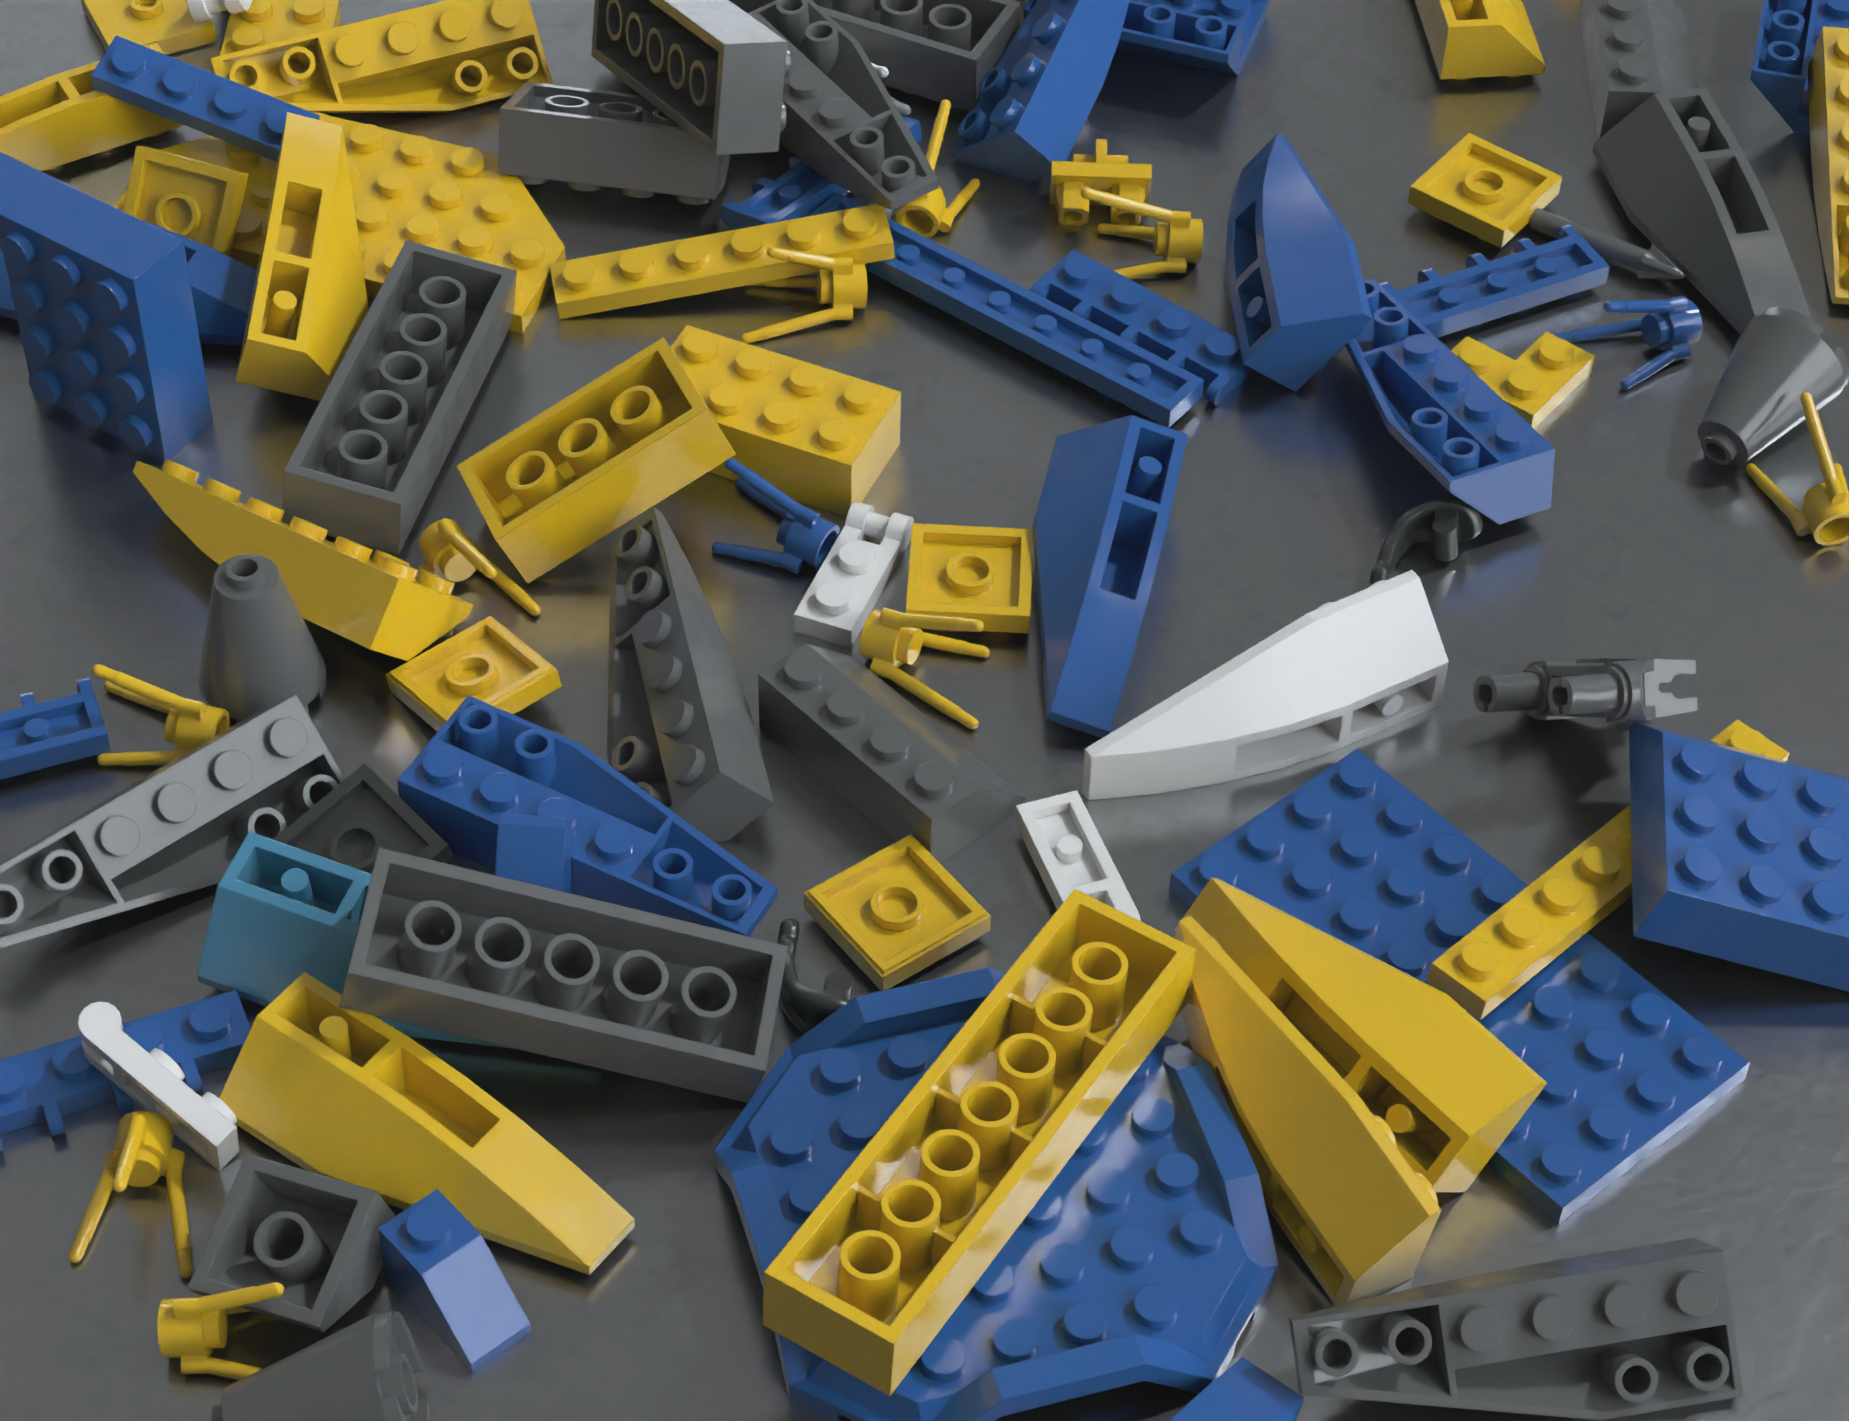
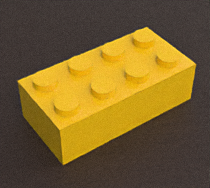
M686 325L670 347L735 451L736 455L731 458H734L746 468L751 469L793 500L847 517L853 502L862 503L900 445L901 391L690 325ZM724 462L709 471V473L734 481L740 478L724 466Z
M662 337L457 465V468L496 542L527 584L730 459L736 453L669 344Z

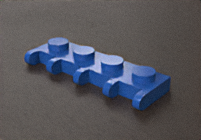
M901 115L916 142L922 141L920 121ZM794 155L789 159V166L791 168L789 171L774 181L767 178L759 179L752 184L753 196L741 204L732 201L726 202L718 208V215L727 226L735 229L807 217L835 194L846 195L850 191L831 182Z
M1565 225L1557 228L1556 241L1536 247L1530 239L1524 238L1514 242V254L1488 262L1481 253H1476L1466 257V269L1440 277L1434 269L1428 268L1418 272V284L1397 291L1389 282H1383L1380 285L1438 338L1606 284L1610 266L1572 225Z
M1075 249L1030 288V291L1203 379V385L1208 387L1205 400L1214 405L1220 404L1254 371V369L1243 364L1238 337Z
M89 677L76 680L77 694L36 704L33 692L31 691L19 694L22 704L21 708L0 713V779L111 751L108 733Z
M237 990L122 1023V1031L148 1053L154 1048H158L171 1057L183 1071L185 1084L196 1093L203 1091L200 1074L235 1064L251 1029ZM81 1036L0 1059V1152H3L2 1134L47 1121L52 1137L65 1133L61 1116L116 1100L120 1115L135 1111L132 1099L87 1060L84 1055Z

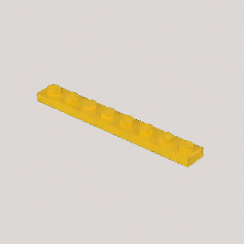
M1738 719L1710 740L1787 761L1790 754L1767 739L1763 734L1750 728ZM1631 806L1626 807L1433 961L1426 982L1449 995L1462 1008L1481 1020L1631 897Z

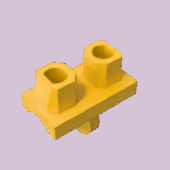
M1096 139L1094 154H1073V162L1052 161L1049 204H1055L1058 220L1061 225L1074 226L1088 223L1089 205L1107 206L1083 198L1081 190L1085 187L1148 204L1152 180V164L1128 163V155H1107V139ZM1110 206L1111 224L1139 226L1142 215Z

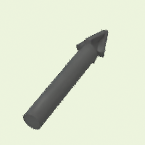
M1539 208L1534 211L1530 219V229L1555 239L1557 228L1572 225L1601 257L1640 271L1637 279H1683L1685 277L1684 272L1654 244L1651 245L1648 251Z

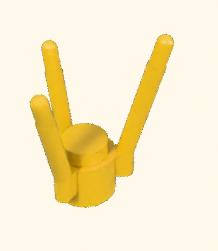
M947 99L942 100L925 155L933 171L936 166L951 108V103ZM976 178L970 180L947 208L943 191L938 185L939 188L893 209L890 219L926 238L933 237L938 230L949 232L955 216L980 187V181Z
M1088 187L1081 190V196L1085 199L1164 221L1156 222L1155 228L1101 223L1097 226V231L1100 234L1153 240L1154 255L1164 256L1163 261L1114 270L1115 272L1131 280L1162 273L1185 274L1187 263L1199 264L1203 247L1202 219L1191 218L1190 211L1168 210Z
M769 247L767 255L771 258L823 268V270H818L817 275H801L748 286L817 288L818 303L829 304L830 308L741 335L740 340L750 344L833 320H853V309H865L867 304L868 286L865 264L853 263L852 257H829L793 249Z
M1804 392L1801 394L1800 400L1824 483L1811 487L1805 493L1802 510H1799L1755 464H1747L1745 472L1790 519L1798 536L1812 533L1818 544L1833 546L1849 539V491L1842 466L1839 463H1833L1812 395L1809 392Z
M444 518L429 525L423 531L419 539V549L426 561L419 566L418 572L421 569L449 581L460 582L468 579L477 569L487 578L494 581L529 614L538 616L541 613L540 606L486 556L480 546L473 542L462 525L456 520ZM453 628L443 636L451 637L453 635Z
M886 607L882 611L876 609L872 611L864 623L859 642L861 656L873 660L870 671L875 675L892 680L968 729L974 730L978 727L979 722L975 717L897 667H900L903 663L912 665L918 658L922 646L961 655L987 658L990 651L986 646L922 631V629L980 632L984 628V623L979 619L903 613Z
M95 664L92 667L93 675L106 680L104 689L107 692L168 714L164 738L166 742L175 745V750L102 753L97 757V762L101 766L166 765L229 729L230 718L229 712L226 709L183 698L101 664Z
M134 1111L124 1115L119 1120L113 1149L106 1153L101 1177L68 1253L70 1262L78 1263L82 1260L112 1190L123 1192L127 1185L134 1187L150 1186L162 1175L166 1177L178 1272L182 1278L192 1276V1249L182 1179L185 1153L172 1148L174 1129L165 1117L148 1111Z
M279 1282L203 1297L163 1299L160 1302L157 1318L158 1344L162 1357L165 1359L181 1358V1372L183 1375L208 1373L242 1380L264 1369L210 1357L213 1349L225 1348L228 1336L227 1315L251 1311L238 1306L281 1296L284 1292L283 1285Z

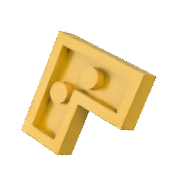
M1547 331L1516 360L1468 336L1451 350L1534 429L1592 373L1595 355Z

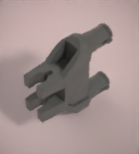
M1584 658L1535 661L1530 663L1522 673L1479 676L1474 684V701L1477 709L1481 712L1525 710L1533 718L1539 720L1582 717L1606 718V722L1614 723L1651 720L1698 711L1697 697H1674L1672 692H1660L1659 690L1661 683L1671 682L1678 674H1696V660Z

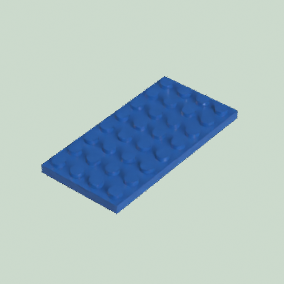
M1357 748L1173 871L1170 877L1169 890L1190 908L1211 877L1218 878L1430 985L1426 980L1431 963L1529 885ZM1589 933L1584 934L1484 1018L1479 1020L1469 1013L1547 1082L1546 1086L1487 1164L1558 1225L1745 1080L1750 1064L1749 1061Z

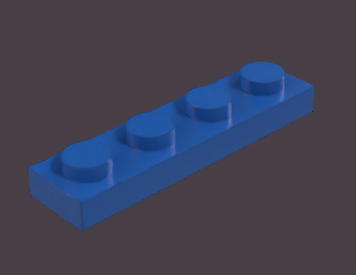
M117 35L91 75L92 89L107 93L109 96L276 162L278 161L287 112L320 120V115Z

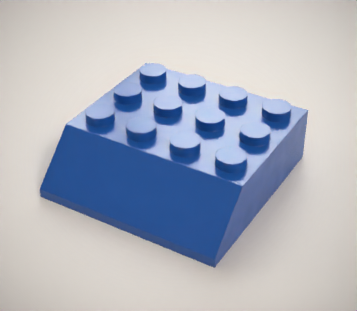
M0 152V248L5 259L10 283V295L15 306L20 330L19 338L24 349L29 373V385L33 394L42 402L48 405H55L80 418L88 426L98 427L123 440L128 446L137 451H144L163 462L165 459L170 460L213 424L183 240Z
M1634 721L1629 727L1633 936L1849 992V777Z

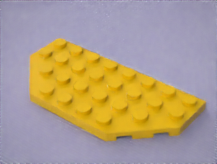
M312 112L320 115L321 121L343 126L367 296L376 298L407 240L516 270L514 312L509 330L523 334L553 286L549 263L566 260L565 246L517 175L498 173V154L481 151L473 147H464L433 140L424 136L385 129L372 124H363L337 118L324 113ZM213 136L160 149L168 153L249 174L231 258L257 270L277 162ZM127 189L113 207L123 211Z

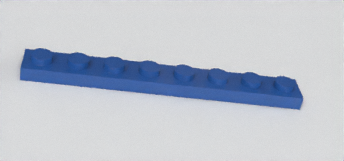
M837 193L809 216L857 208L864 205ZM887 218L894 243L895 258L866 263V270L1168 428L1202 398L1204 380Z

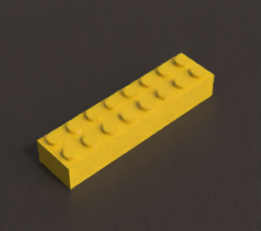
M1074 889L765 1270L763 1325L891 1396L1187 1005L1196 949Z

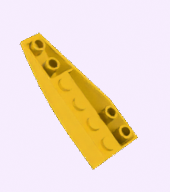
M165 459L161 469L140 461L136 462L133 473L163 512L214 562L220 566L226 560L241 554L261 555L270 559L277 566L304 619L368 649L410 661L466 619L471 613L474 604L451 595L455 583L421 569L417 578H415L418 570L410 567V563L379 550H375L371 559L372 549L341 536H337L335 543L325 539L328 533L327 529L304 519L293 516L290 524L283 523L281 519L285 512L284 510L253 497L249 498L247 505L238 502L242 491L211 478H207L204 486L196 483L199 472L171 460Z

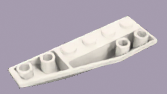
M1410 570L1389 580L1378 581L1367 589L1336 602H1328L1319 606L1316 610L1305 614L1088 746L1084 752L1082 794L1087 800L1160 794L1220 784L1266 773L1339 750L1440 706L1449 661L1420 577L1413 570Z

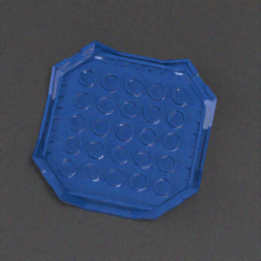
M987 967L856 996L788 1046L714 1150L715 1168L732 1190L763 1289L765 1270L1004 977L1005 972ZM1164 1035L891 1396L775 1332L789 1400L831 1421H839L842 1416L852 1421H995L1001 1416L1142 1381L1196 1393L1204 1390L1226 1370L1234 1355L1235 1345L1249 1320H1254L1276 1281L1278 1260L1259 1174L1210 1062L1184 1044H1181V1042Z

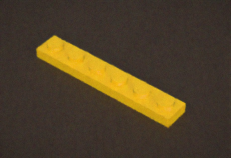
M873 204L549 263L559 319L817 273L818 270H823V268L771 258L767 255V249L772 246L829 257H852L853 263L866 264L894 259V243L885 208Z

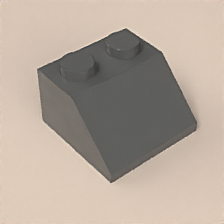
M246 1153L187 1288L192 1293L208 1296L279 1282L284 1287V1292L281 1296L238 1307L325 1332L373 1289L383 1265L378 1227L396 1215L375 1190Z

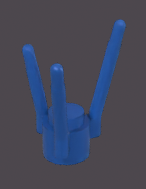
M1685 296L1667 300L1607 301L1603 308L1609 313L1649 314L1643 318L1581 328L1553 335L1569 343L1641 331L1645 342L1650 347H1657L1665 352L1621 380L1620 387L1628 390L1673 361L1690 357L1691 349L1689 345L1696 343L1700 339L1703 324L1698 308Z
M734 458L726 460L724 466L740 477L736 479L735 486L752 499L784 518L776 536V542L784 546V551L777 552L723 542L713 543L712 551L717 554L733 556L734 558L778 565L795 574L801 571L804 564L820 569L840 534L839 526L820 517L819 513L800 505Z

